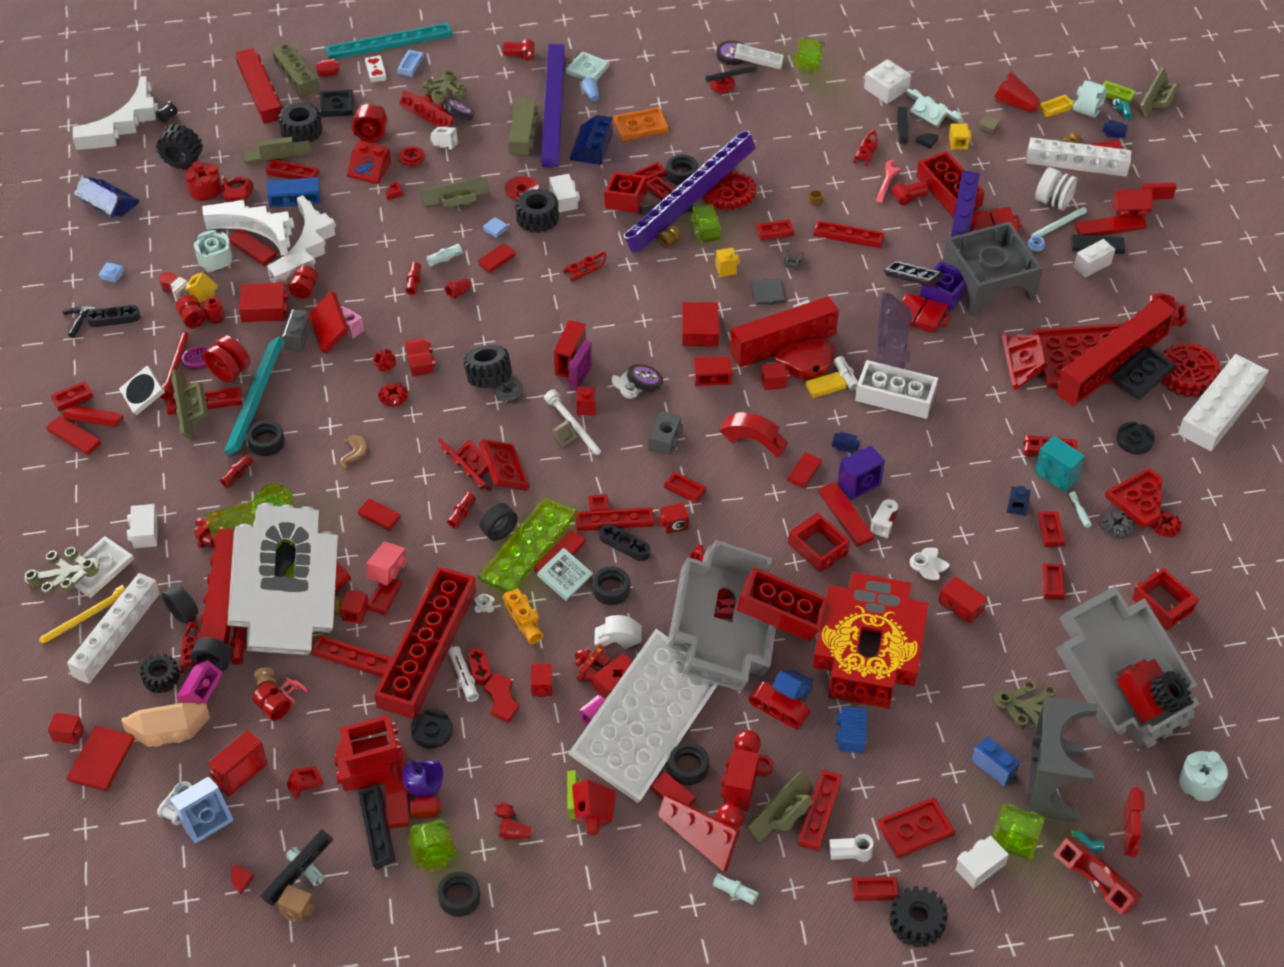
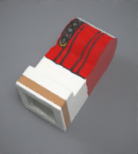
M164 272L159 276L162 291L173 294L176 302L182 296L191 295L185 290L188 281L171 272Z
M884 500L871 521L870 531L886 539L891 534L892 523L897 516L898 504L894 500Z

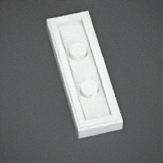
M737 43L734 58L781 70L784 55Z

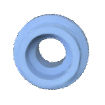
M1032 236L1028 240L1027 246L1030 250L1038 252L1044 249L1045 242L1040 236Z

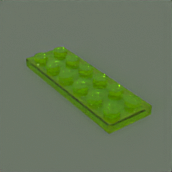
M544 497L478 574L479 581L503 592L515 590L577 517V510Z

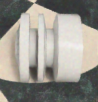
M1051 167L1047 168L1038 184L1035 200L1048 204L1052 199V207L1056 208L1058 206L1059 210H1065L1074 196L1077 178L1074 176L1070 177L1069 174H1064L1061 178V171Z

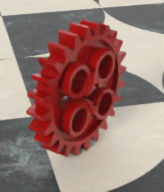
M730 171L729 174L725 175L702 196L705 204L708 203V207L713 206V210L719 208V211L726 209V212H728L729 209L735 211L737 207L742 209V205L747 207V202L752 203V199H755L757 194L756 183H754V179L750 178V175L745 177V173L739 175V171L735 174Z

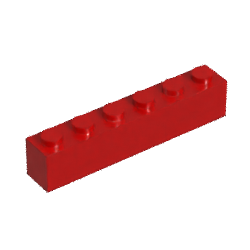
M254 48L235 52L237 66L263 124L279 120V114L283 110L281 102L278 103L277 92H275L272 82L269 83L270 78L268 73H265V66L261 63L259 53L256 54Z
M218 528V534L214 536L213 544L215 551L214 554H211L210 558L212 569L211 573H208L207 584L209 586L208 592L204 594L205 610L201 612L200 622L202 627L201 631H198L197 640L210 637L221 640L229 645L231 626H227L235 529Z

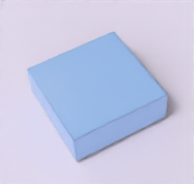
M496 217L483 226V230L495 238L508 229V225Z

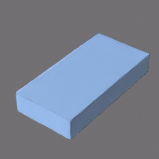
M408 50L397 69V74L413 77L424 58V53Z

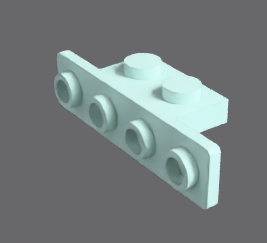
M908 88L906 90L908 96L916 100L910 110V113L937 128L945 117L958 124L964 123L961 114L953 110L952 112L948 110V107L944 104L935 103L931 97L922 96L916 89L911 90Z

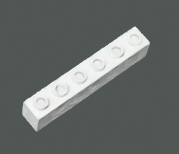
M1030 137L1026 164L1127 177L1131 163V150Z
M141 573L137 574L67 662L72 677L88 684L91 683L160 595L155 579Z

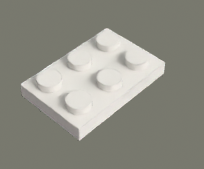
M104 536L82 556L85 559H97L99 562L98 573L92 577L84 576L74 587L88 597H93L134 560L133 555ZM74 562L71 566L79 564L77 562ZM71 574L68 578L71 579L75 574Z

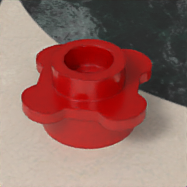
M501 802L500 805L494 804L496 807L495 815L506 820H511L512 815L516 816V813L512 810L513 806Z

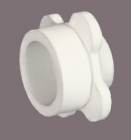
M480 594L475 597L476 606L474 611L476 613H491L494 611L492 606L494 602L493 596Z

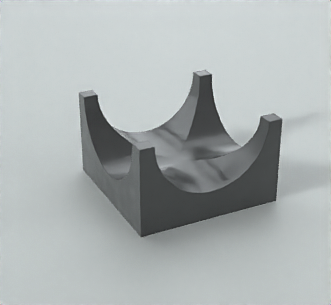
M1011 222L946 239L942 262L952 267L955 266L961 272L968 289L970 300L969 312L972 316L979 315L980 309L991 296L1008 287H1023L1026 289V296L1029 300L1036 299L1043 268Z
M1045 696L1031 744L1027 815L1079 823L1080 811L1072 809L1064 803L1056 789L1070 783H1093L1094 771L1080 767L1069 758L1082 757L1084 745L1072 743L1061 737V735L1076 720L1086 716H1096L1097 704Z

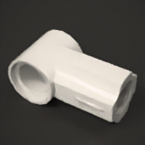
M860 834L850 839L829 840L831 860L856 859L860 862H866L872 857L873 839L867 834ZM864 846L867 847V849L862 850L859 847Z

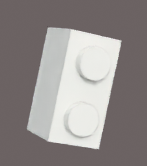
M570 175L549 177L550 192L557 196L559 212L578 209L580 195L578 191H575V181L571 180Z
M1102 239L1077 252L1074 268L1086 278L1111 265L1115 249Z
M155 504L131 506V514L127 515L128 525L130 526V529L127 530L128 541L132 542L134 549L156 547L158 545V514Z
M989 836L985 840L980 839L969 852L964 851L959 855L956 871L974 889L1005 866L1009 854Z

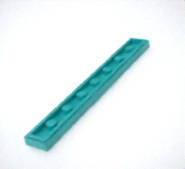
M447 22L325 46L328 59H341L452 37V30Z
M280 336L268 343L224 449V453L228 456L240 450L284 343L283 338Z

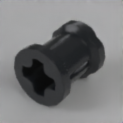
M168 101L162 109L156 111V116L161 122L166 123L168 118L178 113V110L173 103Z

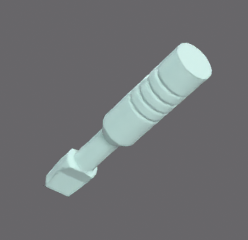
M1074 491L1069 493L1084 527H1091L1092 524L1084 508L1080 505Z

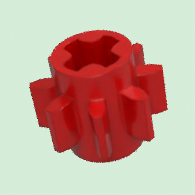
M384 349V351L379 350L373 358L374 366H377V370L382 372L386 370L391 371L396 364L395 355L388 349Z

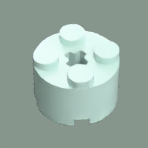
M1085 80L1083 86L1078 88L1077 96L1079 97L1073 105V110L1096 118L1100 112L1097 109L1104 104L1107 86Z
M214 230L203 232L197 237L198 240L194 242L198 264L207 272H213L214 270L230 266L232 263L229 238L223 232H221L222 234L216 233Z
M1194 752L1188 755L1179 777L1180 787L1185 794L1195 797V800H1213L1221 792L1227 779V766L1217 752Z

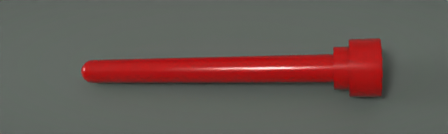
M183 332L166 382L161 385L165 391L160 396L161 399L166 400V397L173 396L174 394L171 371L178 370L181 356L189 337L187 332Z

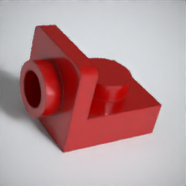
M316 766L292 769L287 779V789L291 792L294 799L299 798L303 790L321 788L323 785V780Z

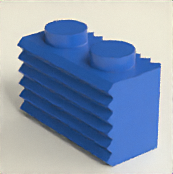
M795 669L779 671L772 688L793 700L805 698V696L810 695L813 689V685H811L813 679H809V676L806 677L802 673L795 671Z
M842 706L841 713H837L836 725H840V731L836 730L835 743H839L840 752L864 753L868 708Z
M986 737L974 748L971 761L1005 787L1016 777L1020 761L1013 758V755H1010L1006 750H1003V747H1000L999 744L993 742V739Z

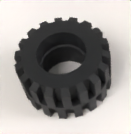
M296 102V104L292 103L280 111L279 123L283 138L292 137L293 143L301 141L314 142L322 134L320 111L313 104Z
M172 124L167 126L156 144V152L159 154L160 159H163V162L168 163L169 166L186 170L192 166L193 162L197 161L203 150V143H201L202 140L198 137V134L194 133L191 128L188 129L187 126H180V124Z
M532 188L521 193L516 199V220L519 226L523 227L526 231L530 230V232L541 233V231L546 232L548 229L554 228V225H557L559 221L557 196L553 192H548L547 189L542 190V188Z
M480 346L472 349L463 358L467 380L472 386L478 388L495 387L508 381L511 377L512 367L509 352L503 346Z

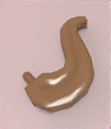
M348 436L349 439L343 441L344 443H349L350 447L353 448L352 452L346 454L340 460L343 469L348 468V463L365 456L368 449L367 443L362 436Z

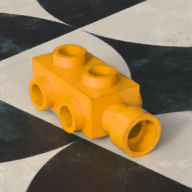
M518 588L506 592L502 599L504 600L505 608L509 612V616L513 618L519 631L525 635L530 644L538 643L543 638V633L537 625V620L539 619L537 611L534 608L531 609L527 596L525 594L522 595Z

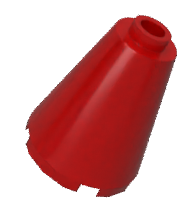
M1011 71L1006 76L1008 80L1002 82L993 100L1030 113L1033 110L1036 112L1041 105L1039 102L1040 98Z

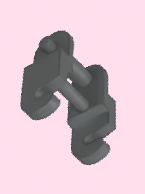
M787 249L783 263L785 268L792 266L797 270L801 266L804 252H801L798 259L789 258V249Z

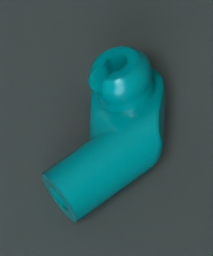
M1121 99L1113 101L1114 109L1123 113L1125 119L1132 117L1127 102L1121 101Z
M1075 830L1072 833V837L1076 836L1092 851L1104 849L1102 839L1090 840L1080 830Z

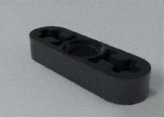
M898 106V143L907 144V107Z
M136 305L93 309L87 313L86 318L91 327L133 323L138 321L141 315ZM112 314H118L115 318L109 317Z
M607 524L601 527L600 540L603 543L637 561L649 559L650 545L613 525ZM622 540H628L630 544L627 546H623L620 544V542Z

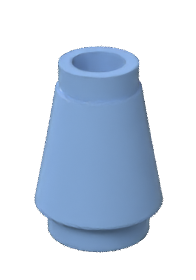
M592 77L585 78L582 81L581 88L591 102L598 101L600 97L596 80Z

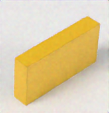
M1063 95L1041 103L1038 109L1048 118L1073 109L1074 103L1067 95Z
M835 372L806 381L805 386L811 396L816 398L846 389L847 383L840 376V372Z

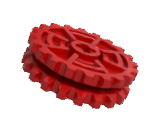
M1180 342L1179 345L1172 344L1171 348L1167 347L1165 349V353H1162V356L1176 364V367L1163 379L1162 385L1168 386V390L1170 392L1175 391L1176 395L1184 394L1185 397H1189V395L1198 397L1199 394H1204L1220 374V362L1218 359H1215L1216 355L1209 352L1210 349H1204L1200 344L1193 345V342L1188 344Z

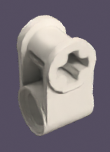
M186 781L178 783L160 804L157 815L168 818L176 826L181 824L170 799L192 787V785Z

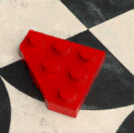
M1148 468L1105 491V497L1142 528L1146 529L1160 519L1162 477Z

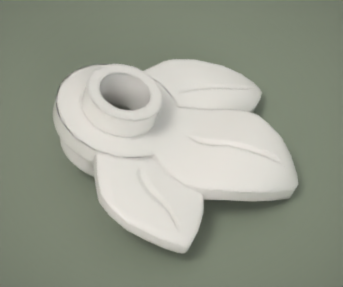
M628 370L621 377L613 375L612 384L620 390L624 397L633 399L637 397L639 392H642V390L634 387L635 384L632 381L631 383L628 381Z
M925 548L921 553H916L910 558L911 568L919 571L924 578L931 581L939 580V573L946 571L949 568V563L937 557V548Z

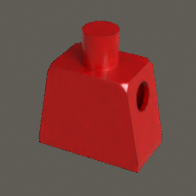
M586 779L572 785L574 814L577 820L587 824V834L598 835L600 833V826L612 821L616 791Z

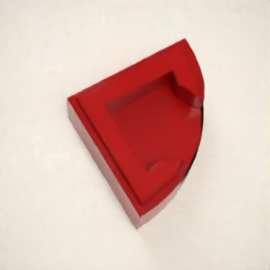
M398 181L393 182L386 191L387 201L404 196Z
M235 864L231 871V881L235 890L242 894L253 880L254 875Z

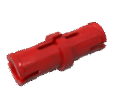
M417 262L411 263L410 271L406 278L407 287L405 291L408 295H415L417 293V286L421 280V264Z
M244 454L220 478V483L224 487L229 488L238 477L241 478L244 475V471L253 464V459L248 454Z
M466 492L461 502L454 507L453 514L447 520V524L450 527L458 528L462 519L469 514V509L476 500L472 493Z
M233 626V637L230 641V647L233 652L230 661L232 664L239 665L243 663L244 649L247 644L245 640L246 627Z

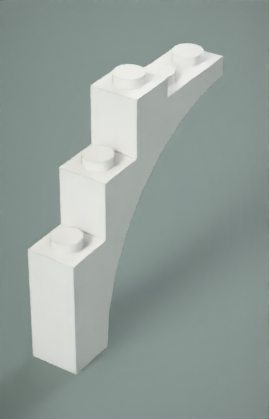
M146 76L139 77V84L135 94L120 110L99 121L73 127V140L76 150L117 146L119 135L137 133L139 122L156 120V111L159 109L158 103H154V98L151 97L152 87L151 83L147 82Z
M303 195L297 198L299 211L304 218L302 235L288 252V255H284L279 260L267 265L269 278L273 283H284V285L291 283L297 267L300 265L314 268V264H316L314 258L325 254V239L335 235L334 228L336 224L333 218H329L326 213L320 215L319 211H315L312 203L307 201Z
M244 200L202 206L206 230L224 228L255 232L274 242L279 248L281 256L288 255L287 248L290 247L289 235H292L291 228H294L293 217L289 218L288 211L271 214L267 212L266 206L245 207Z

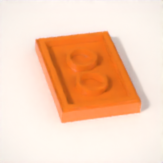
M660 107L613 116V122L621 141L669 132V127Z

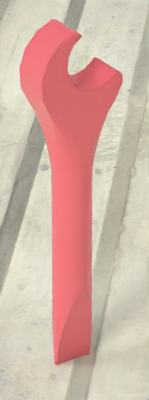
M894 160L888 161L885 165L886 176L876 202H883L891 180L899 174L900 167H892L895 163Z

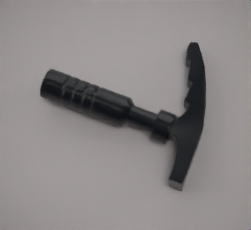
M74 307L62 310L63 315L79 313V318L75 320L68 333L70 338L76 336L83 323V318L86 317L89 311L97 309L96 307Z

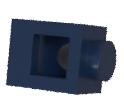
M1024 486L1011 487L1007 513L1026 516L1031 490L1026 489ZM1013 502L1021 503L1023 507L1012 506Z

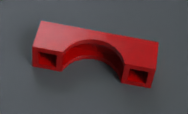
M1076 836L1066 838L1053 854L1070 870L1080 873L1095 884L1102 892L1104 900L1121 915L1131 912L1143 897L1137 889Z

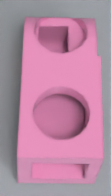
M341 306L349 329L348 336L355 338L365 330L362 317L350 309Z

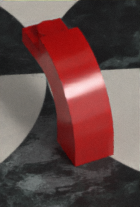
M736 413L726 417L719 430L732 443L741 438L756 440L776 457L783 454L788 444V441L778 433L779 426L765 417L752 413Z

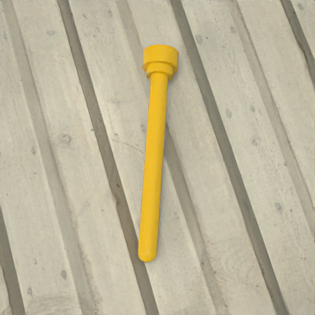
M123 585L117 587L112 596L41 636L39 639L40 643L45 644L114 604L126 589Z

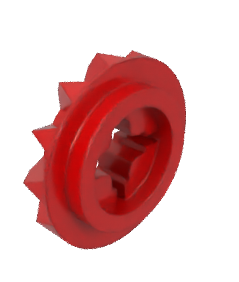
M733 77L711 81L710 86L711 90H715L716 93L722 92L723 94L724 92L729 93L733 91L736 82Z
M417 146L405 147L398 154L399 162L409 167L411 165L417 166V164H422V161L425 160V152Z
M395 382L391 385L386 383L385 387H380V392H378L379 401L389 407L399 406L408 398L407 388L403 387L401 383L398 385Z
M1162 510L1159 521L1151 525V528L1160 536L1173 537L1181 531L1182 521L1179 520L1178 515H1173L1172 511L1166 513ZM1163 520H1164L1165 522H1168V521L1170 522V524H1167V523H1166V524H1162V523H1163Z

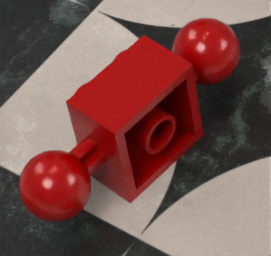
M751 730L741 731L735 737V748L733 749L732 756L727 757L726 773L723 774L720 798H724V803L719 807L716 814L717 819L737 829L744 821L743 811L749 812L757 778L758 752L761 748V739L757 733Z

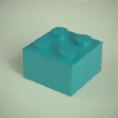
M1053 436L1040 448L1034 473L1065 493L1079 480L1085 455L1056 436Z

